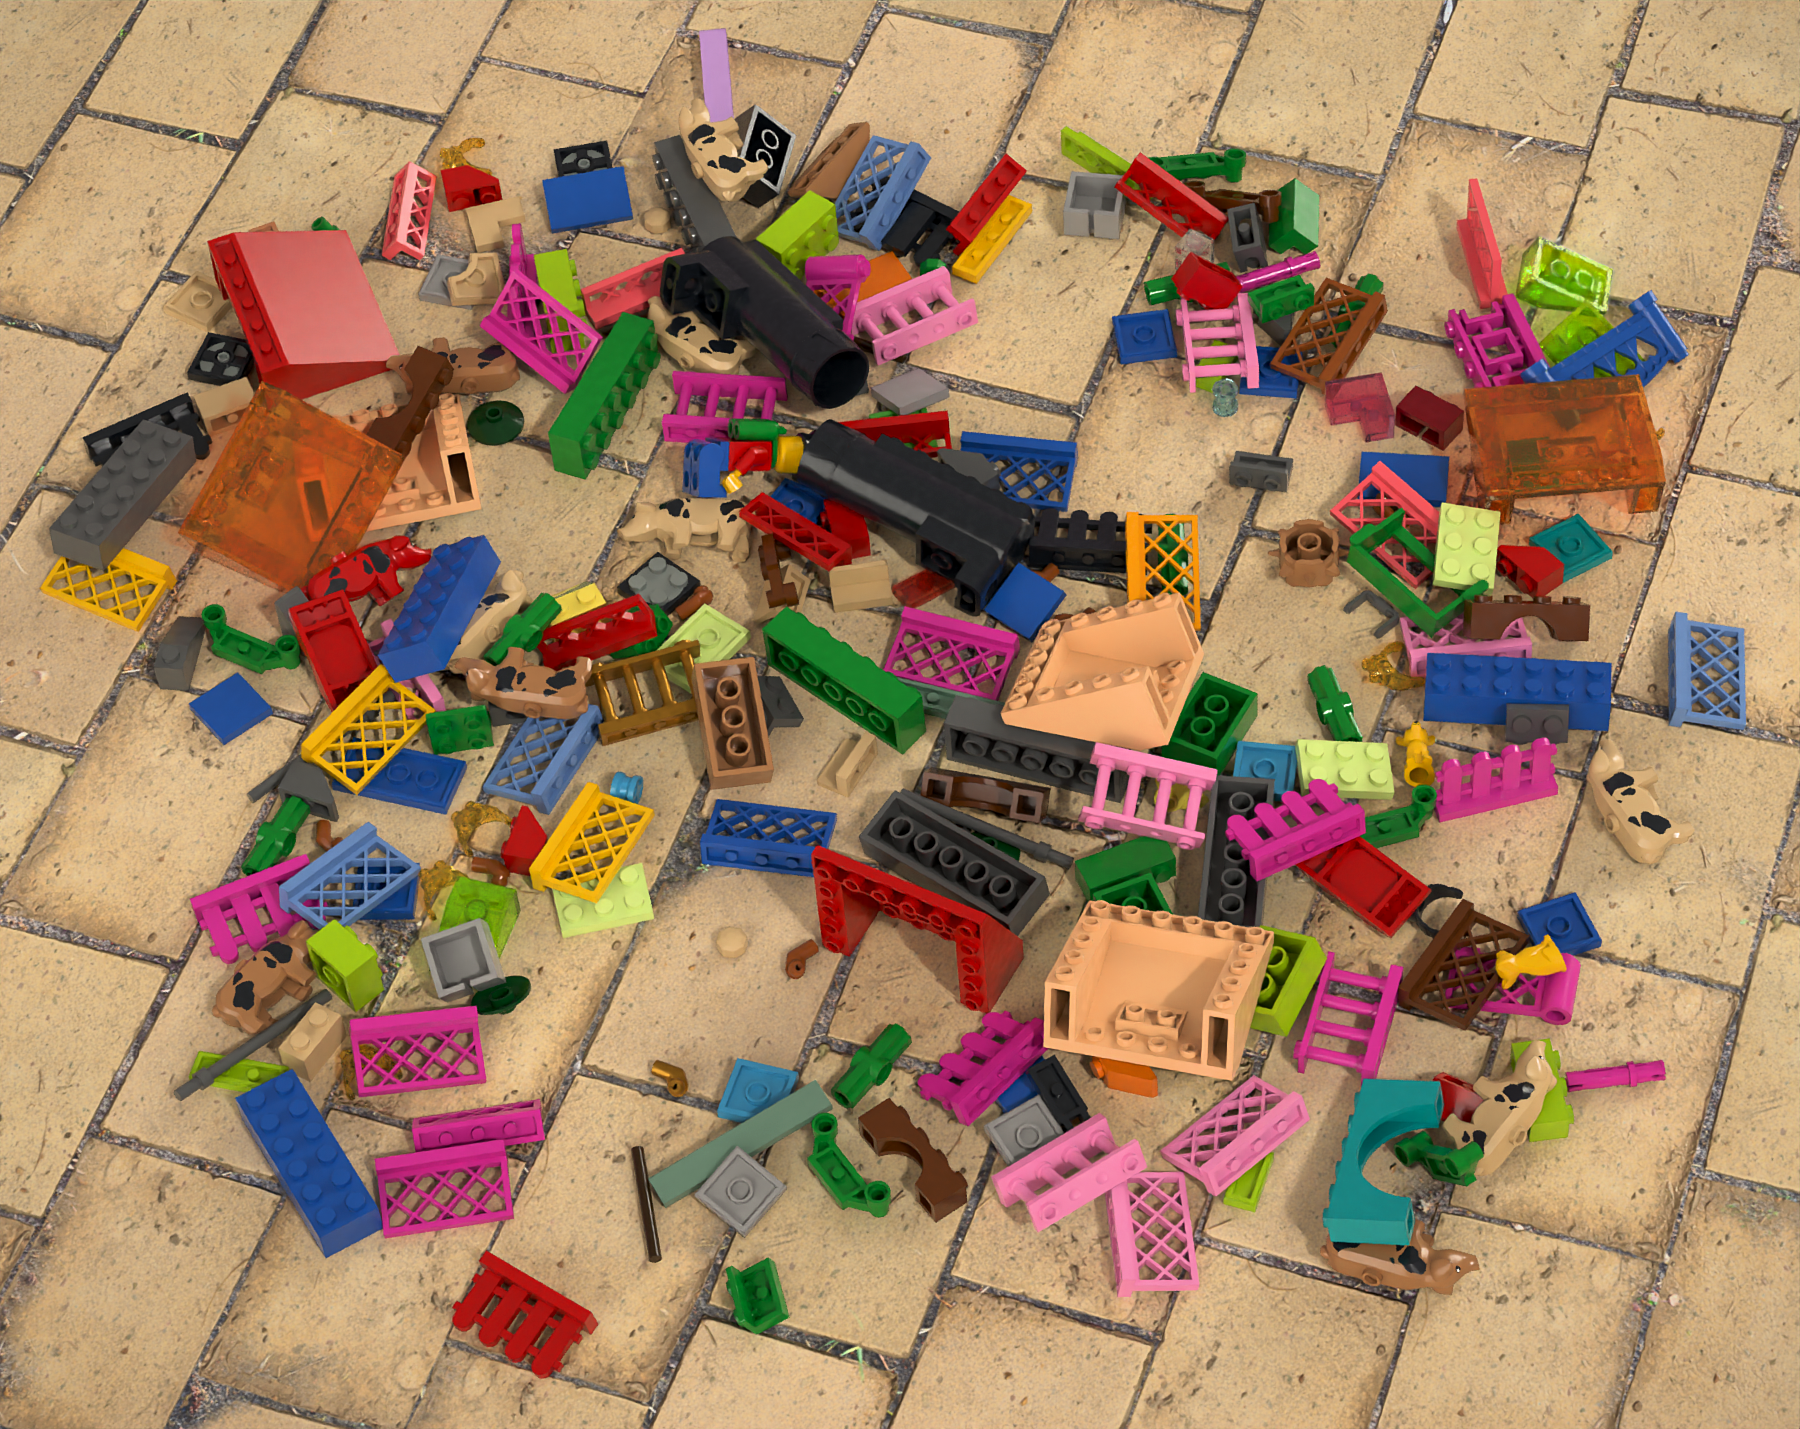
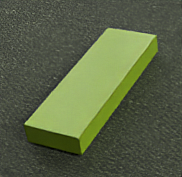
M198 1051L189 1074V1080L192 1079V1074L203 1067L207 1069L226 1055ZM243 1059L216 1077L214 1083L210 1086L246 1093L289 1071V1067Z

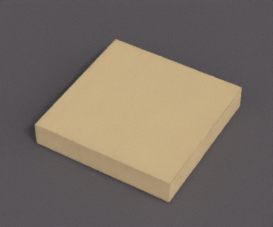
M196 271L163 305L164 313L208 333L233 306L230 299L223 300L214 278Z

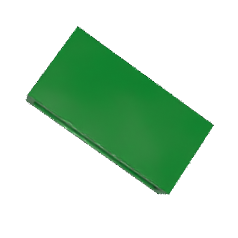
M1294 178L1277 190L1281 192L1279 221L1269 223V246L1280 254L1293 246L1304 254H1308L1317 248L1319 244L1320 195Z

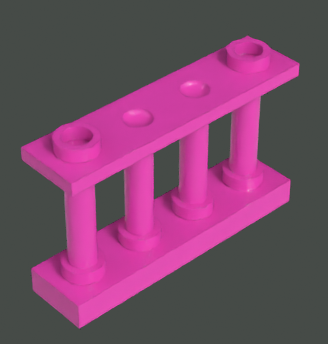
M673 371L674 392L680 395L676 414H663L664 441L688 443L693 439L705 441V437L729 438L728 422L731 418L715 417L719 397L736 398L732 418L736 419L744 418L747 399L764 400L760 419L772 420L775 401H787L788 399L786 378ZM691 395L708 396L704 416L687 415Z
M1328 951L1327 960L1316 981H1319L1304 1037L1302 1041H1296L1293 1059H1298V1073L1303 1074L1308 1059L1354 1068L1357 1073H1361L1362 1086L1363 1079L1377 1078L1398 1003V987L1403 981L1404 967L1391 965L1388 977L1382 976V978L1367 976L1334 969L1335 952ZM1331 981L1379 991L1378 994L1382 995L1380 1002L1375 1001L1374 1004L1329 995L1328 990ZM1323 1007L1370 1016L1371 1020L1375 1021L1373 1028L1368 1027L1367 1030L1322 1021L1320 1018ZM1316 1033L1363 1042L1364 1046L1367 1047L1366 1054L1360 1053L1359 1056L1312 1045Z

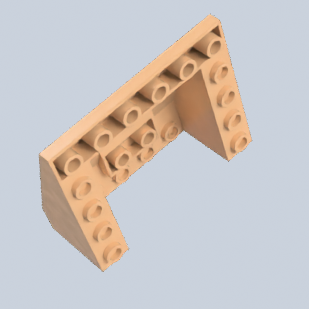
M452 393L439 395L437 406L428 414L424 429L420 434L416 435L409 455L403 458L399 466L371 454L362 441L376 418L396 415L408 404L399 406L387 404L378 410L369 411L361 409L353 412L352 415L342 417L340 415H330L321 421L303 420L295 426H291L295 477L309 542L481 510L460 395H453Z
M1180 592L1171 595L1162 593L1150 600H1133L1124 606L1116 608L1107 606L1095 613H1078L1069 619L1061 621L1052 619L1045 622L1039 630L1000 713L1004 723L1138 751L1168 745L1204 657L1203 649Z
M1089 900L1045 980L1043 1047L1232 1081L1240 1065L1274 944V932L1260 927L1233 925L1226 921L1214 922L1202 920L1196 916L1185 917L1173 915L1166 911L1155 912L1143 910L1136 906H1120L1109 904L1102 900Z

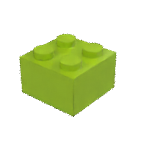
M334 919L306 941L312 966L317 974L316 977L355 1013L384 991L381 979L383 973L377 964L376 959L378 955L370 944H362L358 940L356 933L348 925L343 927Z

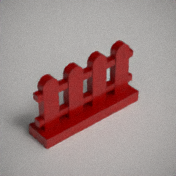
M486 1250L479 1260L484 1273L482 1275L477 1273L474 1275L472 1281L475 1285L462 1303L456 1301L452 1307L456 1311L452 1318L454 1326L457 1330L465 1332L470 1330L475 1323L480 1325L482 1328L478 1336L486 1347L497 1345L501 1338L507 1341L505 1354L513 1363L523 1361L527 1354L534 1357L531 1369L535 1376L540 1379L549 1377L554 1370L560 1372L564 1367L560 1361L572 1343L575 1342L579 1345L583 1337L579 1334L581 1330L592 1335L599 1325L591 1311ZM503 1283L510 1287L508 1291L501 1288ZM495 1295L502 1300L487 1319L481 1314ZM529 1299L536 1302L534 1307L527 1303ZM520 1311L526 1313L527 1317L515 1334L507 1331ZM555 1314L563 1318L561 1322L553 1318ZM548 1326L554 1332L542 1349L539 1350L534 1347V1344Z

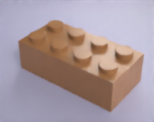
M754 657L694 664L691 679L710 789L770 783L774 766Z

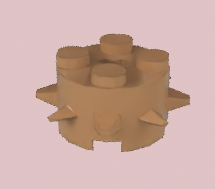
M1305 519L1294 522V526L1288 530L1280 529L1278 531L1280 536L1279 548L1268 551V555L1279 558V576L1285 577L1286 583L1292 587L1302 586L1310 588L1328 586L1333 581V577H1338L1340 575L1338 569L1339 557L1348 555L1349 550L1339 548L1337 536L1339 530L1337 528L1329 529L1320 520Z

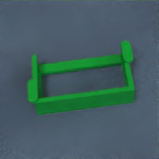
M1400 508L1377 526L1367 524L1354 533L1349 540L1351 546L1346 562L1432 638L1436 632L1464 612L1465 599L1474 600V595L1483 594L1488 590L1489 583L1485 580H1479L1466 591L1450 588L1459 597L1437 614L1369 554L1393 537L1431 572L1434 571L1435 555L1402 526L1405 511Z

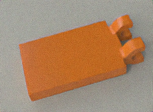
M893 251L869 260L871 272L865 282H862L860 285L857 302L912 280V277ZM851 288L843 289L835 297L841 302L850 294ZM820 289L814 290V293L821 298L827 291ZM833 298L826 303L832 309L837 305ZM842 310L838 315L844 319L845 312Z

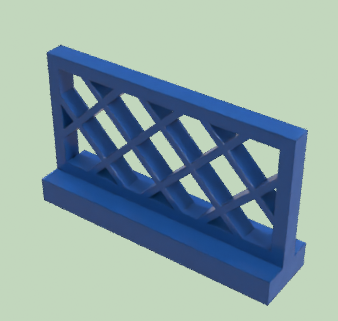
M962 431L960 451L981 453L988 462L993 461L996 463L999 460H1007L1012 465L1001 472L999 482L1007 490L1004 492L1006 497L1016 502H1023L1030 506L1031 509L1045 510L1054 508L1061 512H1068L1075 467H1077L1078 463L1077 442ZM1027 463H1036L1040 469L1028 476L1021 467ZM1057 465L1068 466L1067 473L1059 479L1050 472ZM1017 471L1024 480L1011 487L1005 478ZM1046 474L1053 483L1040 490L1033 481ZM1027 485L1036 493L1028 499L1021 498L1017 494L1018 491ZM1058 488L1063 494L1062 502L1049 501L1045 495Z
M717 799L706 834L703 833L700 840L702 864L814 877L811 853L815 847L805 845L816 841L821 847L829 849L837 822V813ZM722 810L731 811L737 815L725 820L721 816ZM755 815H765L767 817L758 823L751 819ZM791 818L797 822L785 827L780 821ZM743 821L749 826L739 832H736L732 827ZM825 822L827 826L815 830L811 824ZM772 825L779 830L769 836L762 831ZM803 828L809 833L800 839L793 835V833ZM726 830L730 836H721L716 834ZM753 834H756L760 838V840L746 838ZM786 837L790 844L776 841Z

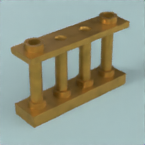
M682 640L672 647L605 665L603 663L592 665L591 677L585 683V687L595 685L605 718L603 723L598 724L602 746L699 720L691 679L695 664L693 658L700 657L699 640ZM682 662L692 697L690 700L678 703V701L674 700L664 666ZM653 669L663 705L661 708L649 710L645 708L635 674ZM624 677L634 713L631 716L620 718L616 716L606 682Z

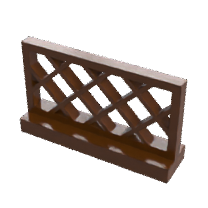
M1462 899L1399 985V1007L1408 1011L1415 1007L1466 1031L1502 980L1496 970L1485 972L1482 962L1498 959L1496 954L1500 951L1516 955L1529 943L1530 936L1475 911L1474 903ZM1478 923L1487 927L1490 933L1473 937L1471 930ZM1511 938L1517 941L1514 947L1501 950L1498 940ZM1493 941L1496 951L1483 954L1478 953L1477 944ZM1471 946L1474 956L1456 958L1455 952L1457 949ZM1477 963L1480 973L1462 976L1460 967ZM1455 968L1458 978L1440 981L1439 974L1441 971ZM1483 981L1485 988L1482 992L1468 994L1467 984ZM1461 986L1464 996L1446 999L1443 989ZM1439 991L1441 1001L1432 1003L1422 999L1425 993ZM1467 1004L1468 1012L1463 1018L1450 1012L1449 1007Z

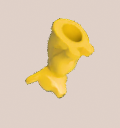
M1413 721L1411 727L1406 729L1404 736L1396 737L1395 741L1396 744L1407 747L1405 760L1407 764L1404 765L1405 781L1414 787L1419 785L1430 786L1435 781L1432 757L1429 755L1427 746L1435 743V736H1428L1426 729L1421 727L1420 722Z
M1548 934L1544 935V940L1540 944L1524 948L1516 955L1506 951H1500L1496 954L1498 958L1495 963L1496 972L1503 979L1501 987L1504 990L1510 988L1515 983L1520 973L1544 976L1567 971L1559 949Z

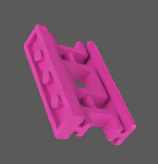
M1514 293L1503 295L1502 304H1498L1497 301L1491 302V314L1469 319L1465 309L1459 310V314L1456 313L1455 309L1448 310V321L1444 323L1446 335L1449 339H1453L1456 356L1458 359L1462 358L1466 377L1472 379L1475 395L1478 400L1482 399L1486 409L1492 407V401L1494 400L1497 403L1503 402L1504 390L1526 385L1520 377V374L1526 369L1513 372V369L1523 367V360L1527 368L1543 358L1548 364ZM1504 320L1507 328L1493 331L1495 328L1503 327ZM1479 332L1482 333L1480 335L1472 336L1471 342L1467 336ZM1506 344L1510 352L1509 355L1493 359L1488 358L1484 349ZM1497 373H1501V374H1502V375H1499V376L1492 377V378H1491V383H1490V381H1489V379H1488V377H1487V376H1489V375H1493V374H1497ZM1530 383L1527 384L1526 387L1530 395L1536 394Z

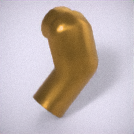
M656 1060L652 1067V1075L665 1079L668 1085L667 1089L674 1097H681L686 1094L689 1084L685 1071L677 1066Z

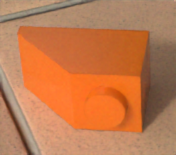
M1092 1056V1061H1090L1091 1070L1097 1079L1102 1078L1108 1088L1150 1098L1158 1096L1157 1076L1150 1066Z

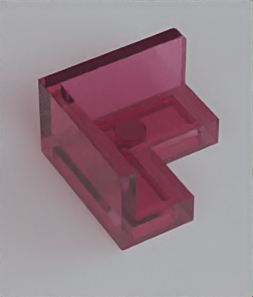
M1382 372L1325 382V408L1331 426L1359 421L1365 442L1394 438L1395 414Z

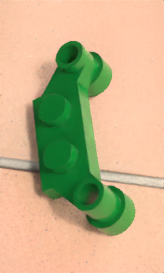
M1228 149L1224 152V157L1215 155L1214 152L1168 157H1149V159L1179 181L1185 178H1209L1214 175H1224L1229 182H1239L1242 180L1243 167L1246 165V152L1241 149Z
M212 604L203 609L201 615L203 623L209 629L210 636L214 642L211 646L214 655L259 674H263L265 670L282 667L291 670L300 665L299 654L301 649L295 636H281L277 639L274 646L227 626L226 613L221 605Z
M1419 785L1412 791V799L1409 806L1365 817L1366 833L1360 836L1375 848L1418 838L1420 828L1426 820L1432 817L1437 800L1436 790L1429 785Z
M830 1113L816 1115L812 1120V1131L815 1140L813 1153L807 1157L808 1166L842 1210L850 1207L870 1212L874 1217L886 1216L889 1212V1204L891 1203V1190L888 1184L883 1181H873L867 1185L836 1145V1136L838 1134L836 1117Z
M1425 1131L1417 1133L1410 1139L1404 1138L1393 1146L1396 1157L1404 1166L1409 1167L1419 1161L1431 1173L1433 1179L1466 1187L1477 1180L1474 1175L1478 1161L1484 1157L1482 1149L1474 1141H1471L1461 1149H1450L1433 1145L1431 1137Z

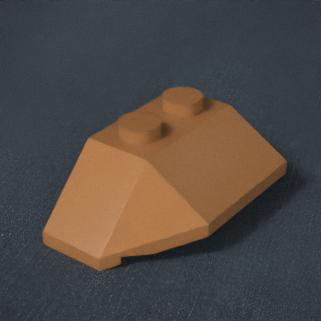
M866 121L849 124L841 135L836 137L793 183L787 192L789 196L801 198L811 190L827 200L836 201L870 141L869 123Z

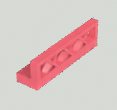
M410 161L394 176L382 256L389 260H392L400 251L418 260H421L425 254L437 176ZM417 177L427 182V186L425 188L421 187L420 183L417 180ZM418 195L423 207H418L413 199L414 196ZM410 216L416 217L420 227H415ZM407 236H412L417 247L406 242Z
M679 248L581 289L585 314L595 330L616 322L622 312L634 314L650 307L648 300L653 296L660 297V285L665 259L685 254L683 249ZM653 272L650 277L644 280L641 279L645 273ZM628 282L624 288L615 290L619 284ZM602 292L598 299L590 302V296Z

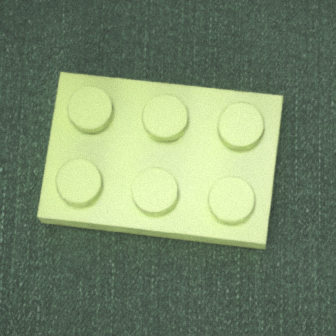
M1441 503L1432 585L1466 591L1479 580H1485L1489 583V588L1484 594H1492L1495 580L1500 511Z
M704 604L657 650L672 647L682 640H699L700 657L693 658L695 664L729 660L751 639L750 630ZM682 662L664 666L668 680L691 693Z
M1297 739L1295 750L1302 796L1309 794V783L1312 780L1322 779L1328 785L1334 783L1338 787L1337 795L1339 798L1392 800L1395 791L1387 743Z
M642 863L621 867L598 903L553 889L563 938L654 919ZM596 878L580 884L582 888L594 891L599 882Z

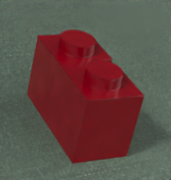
M1416 385L1396 406L1395 426L1415 437L1428 427L1429 429L1422 435L1421 440L1442 451L1463 430L1464 410Z

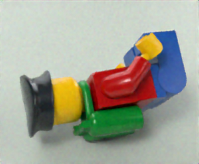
M731 418L728 422L729 438L705 437V441L693 439L685 446L682 492L696 497L727 498V493L730 494L743 486L738 479L739 476L744 477L748 471H770L773 468L780 474H791L792 479L797 481V471L801 457L816 430L811 431L809 434L798 433L796 436H779V434H786L787 430L779 426L776 421L769 419ZM720 471H734L722 480V484H720Z

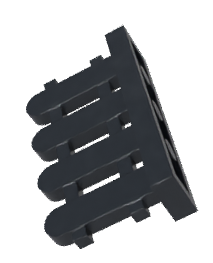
M887 176L880 180L881 187L887 184L890 177ZM875 183L871 184L873 189L871 192L877 190ZM914 189L899 217L912 201L934 210L936 218L927 228L932 233L922 245L916 243L910 250L915 253L914 261L916 266L920 268V264L926 259H941L939 253L948 241L954 243L957 239L946 228L959 211ZM866 190L864 195H867L871 192ZM878 198L867 203L868 210L874 207ZM862 206L857 208L855 212H850L851 219L864 213ZM865 221L854 226L855 232H860ZM893 252L897 257H904V256H902V255H899V254Z
M188 392L83 437L86 453L90 460H93L95 466H103L143 419L192 436L196 459H206L210 454L209 444H212L210 435L203 436L197 425L200 422V418L197 412H194L193 403Z
M1048 508L1042 512L1041 517H1035V527H1039L1038 536L1030 537V568H1045L1049 563H1053L1058 569L1126 573V541H1115L1117 532H1125V522L1118 521L1116 513L1104 512L1101 514L1100 520H1089V515L1086 511L1076 510L1072 512L1071 518H1059L1058 510ZM1144 524L1145 534H1152V524ZM1058 528L1069 529L1067 538L1057 537ZM1087 530H1098L1097 540L1086 539ZM1145 543V549H1146V548L1149 546L1148 543ZM1148 554L1145 556V561H1146L1147 563H1148Z

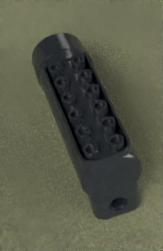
M732 236L721 237L707 244L701 251L665 259L660 285V298L664 307L673 315L693 311L721 339L742 335L778 368L796 389L821 408L832 409L846 404L864 386L869 373V360L856 343L842 331L844 319L757 240L743 242L739 238Z
M828 419L813 434L798 466V483L808 487L825 499L847 507L915 542L916 564L954 583L957 588L954 608L970 616L977 617L981 614L1000 584L1004 583L1018 562H1021L1028 548L1030 537L1034 536L1035 517L1030 506L1006 497L998 489H990L972 476H965L955 471L949 464H941L933 460L925 452L914 450L904 445L901 440L895 437L890 438L881 434L875 442L857 430Z

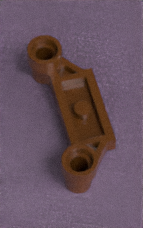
M1202 181L1183 183L1221 212L1227 213V209L1255 203L1258 214L1262 215L1263 222L1273 223L1279 221L1280 191L1264 190L1259 193L1226 189L1206 191L1205 183Z
M773 533L761 536L762 545L759 546L758 553L763 579L770 582L771 590L766 591L769 608L787 605V607L800 605L795 583L783 584L780 562L792 559L790 548L774 539Z

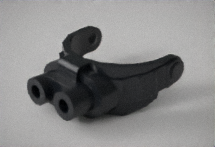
M1443 884L1428 885L1427 887L1432 892L1408 920L1416 922L1425 935L1434 939L1439 930L1432 929L1423 922L1421 917L1424 909L1428 904L1439 898L1451 897L1461 899L1463 892L1460 889L1447 887Z

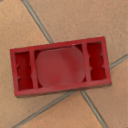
M343 589L288 609L300 648L311 665L319 691L331 712L378 667Z
M1361 836L1295 865L1324 892L1342 902L1365 923L1389 938L1396 934L1432 892L1429 887Z

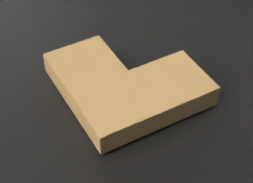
M519 196L465 208L477 253L503 248L504 242L500 228L526 222Z

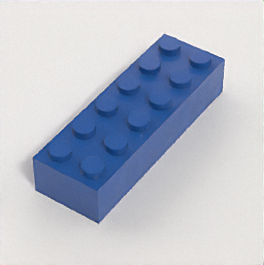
M484 535L474 538L466 537L457 543L450 545L442 544L434 549L431 559L424 567L420 579L414 585L409 599L404 603L403 610L394 621V626L385 638L384 644L378 653V657L395 683L444 670L501 563Z
M1427 653L1423 721L1506 725V703L1569 704L1568 729L1609 731L1612 663Z
M293 1069L235 1098L243 1122L325 1258L383 1229L376 1203Z

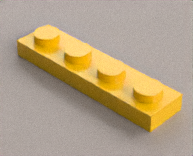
M1008 195L975 239L954 263L952 274L977 284L1030 216L1032 204Z

